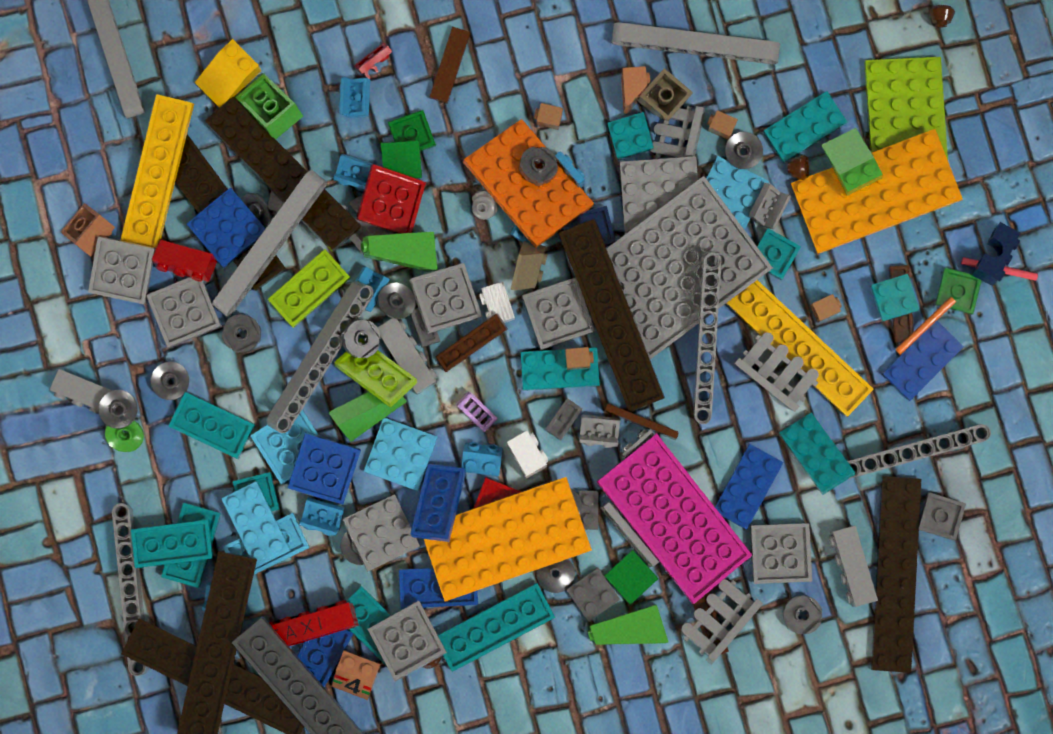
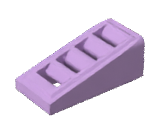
M469 391L456 403V406L483 432L498 419ZM471 399L472 402L465 408L464 405ZM477 404L478 407L470 413L469 411ZM483 410L484 412L476 419L475 416ZM488 415L489 419L482 425L480 422Z

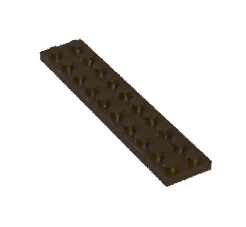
M234 97L229 99L205 120V124L283 203L286 202L308 172L274 137L272 138ZM325 189L301 220L332 252L338 249L361 228V225Z
M187 134L175 182L199 214L227 191L228 188ZM251 245L247 250H245L241 255H239L235 260H233L237 267L243 261V259L251 250L253 245ZM275 255L252 288L255 291L286 270L277 255Z
M592 219L560 232L559 236L628 411L630 412L664 399V393L596 220Z
M882 476L875 590L878 601H875L871 670L911 673L922 479Z
M218 552L177 734H218L237 648L231 642L241 633L257 559Z
M139 618L121 654L188 686L197 646ZM233 664L225 705L285 734H301L304 728L303 724L264 679Z

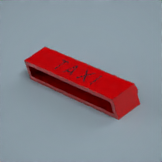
M346 600L336 602V606L328 608V606L319 607L317 612L311 614L310 611L299 613L298 618L280 619L281 623L273 624V622H269L288 646L359 626L353 603H347Z

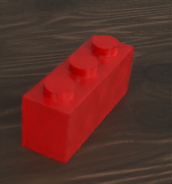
M164 240L159 241L152 257V261L159 271H170L180 277L189 276L198 282H202V280L209 282L217 264L214 255Z

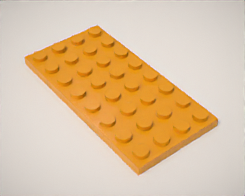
M936 129L872 152L883 174L882 179L848 196L833 167L808 176L805 180L791 183L817 255L963 200Z
M567 477L456 515L449 542L424 539L445 602L592 551Z

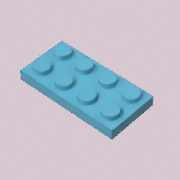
M257 481L221 498L249 557L257 559L255 568L291 551Z
M294 513L277 520L291 551L255 568L254 575L310 548ZM241 538L223 546L225 553L250 558Z

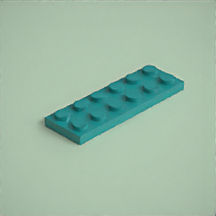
M538 583L439 634L438 636L447 652L443 656L453 672L554 619L555 616Z

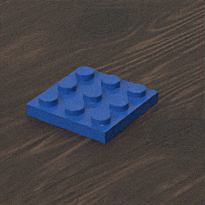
M231 187L187 223L189 228L211 254L214 255L223 268L253 245L266 229Z
M305 432L287 488L343 505L361 449Z

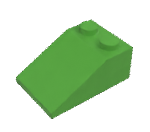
M262 74L235 97L275 139L280 137L303 117L297 105L265 74Z
M856 128L821 145L847 196L882 179L883 174Z

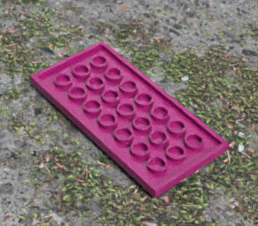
M658 434L653 435L597 481L601 489L692 604H695L752 556L747 547Z

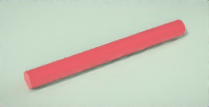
M963 257L961 265L976 267L979 260ZM1006 266L1003 269L1007 275L1034 281L1038 278V273Z

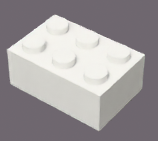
M528 431L507 442L508 448L526 479L545 469L548 462L543 449L539 451L537 448L539 442L533 433L529 434Z

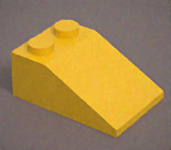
M232 39L217 53L195 81V84L220 108L229 99L235 97L262 70Z

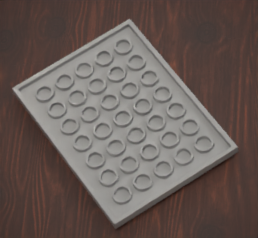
M704 176L607 248L650 359L699 324L702 262L706 253L714 252L721 258L719 308L773 269ZM714 255L709 256L707 264L709 266L716 265L717 258ZM707 276L706 284L709 286L715 284V276ZM708 294L704 301L707 305H711L714 303L715 297L712 294ZM706 314V315L703 317V320H704L705 318H707V317H708L709 315H711V314Z

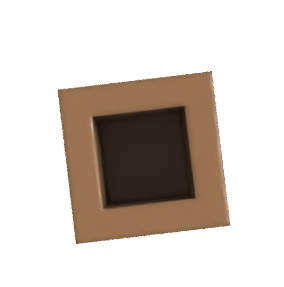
M541 103L540 109L536 108L534 119L537 120V126L559 130L563 108Z
M717 110L715 115L711 114L707 125L710 126L708 132L729 140L738 119Z
M833 294L810 305L817 323L840 313V308L842 307L838 297L835 298Z
M589 347L565 350L567 370L590 368V363H594L593 352H589Z

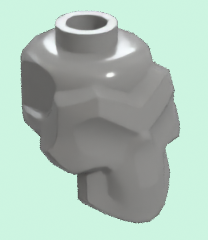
M485 188L473 195L472 211L477 218L486 220L495 216L498 210V203Z

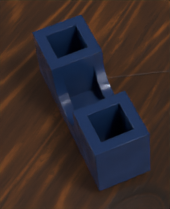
M1000 222L994 228L987 242V245L996 250L997 257H992L985 253L979 259L972 276L991 286L997 281L1000 282L1005 274V271H1003L1005 265L1008 266L1013 256L1010 255L1012 250H1016L1020 243L1018 237L1021 232Z

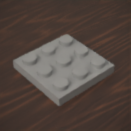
M98 236L88 293L146 304V295L148 294L153 266L152 257L156 248Z
M464 263L409 280L427 334L482 317Z
M189 277L146 295L167 348L222 327L203 280L198 282Z
M576 277L522 295L540 350L595 332Z
M395 494L342 519L367 572L420 547L417 539L410 535L411 527Z
M809 523L750 526L753 584L812 582Z
M420 601L368 629L395 682L447 653Z

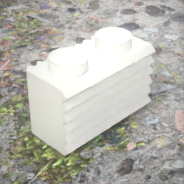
M504 282L481 288L482 293L479 296L482 305L486 304L488 311L485 312L487 320L497 313L504 323L515 320Z

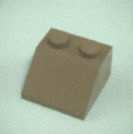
M664 68L642 92L638 102L652 114L669 121L693 92Z
M523 241L516 263L511 290L535 288L537 281L541 282L544 272L540 270L541 265L546 264L548 254L544 253L546 246L539 245L535 248L531 242Z

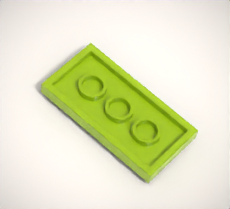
M324 249L270 296L268 301L294 328L346 283L350 276Z
M360 338L358 342L364 343V340ZM378 350L368 358H355L346 351L334 362L335 367L390 408L417 384V378Z

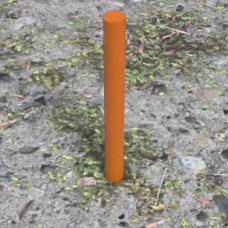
M950 297L895 349L896 352L901 355L956 301Z

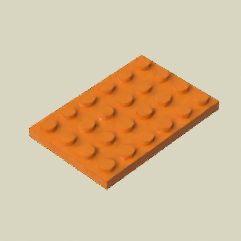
M521 119L466 157L463 163L531 244L537 248L592 208L594 203L581 187H577L575 180L564 172L563 166L558 161V170L555 177L550 182L541 186H536L522 176L519 171V165L523 153L531 147L546 148V146ZM541 162L539 164L534 163L537 169H542Z

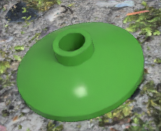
M133 421L129 426L120 429L107 426L105 438L108 444L115 450L132 452L141 446L144 432L142 427L136 421Z

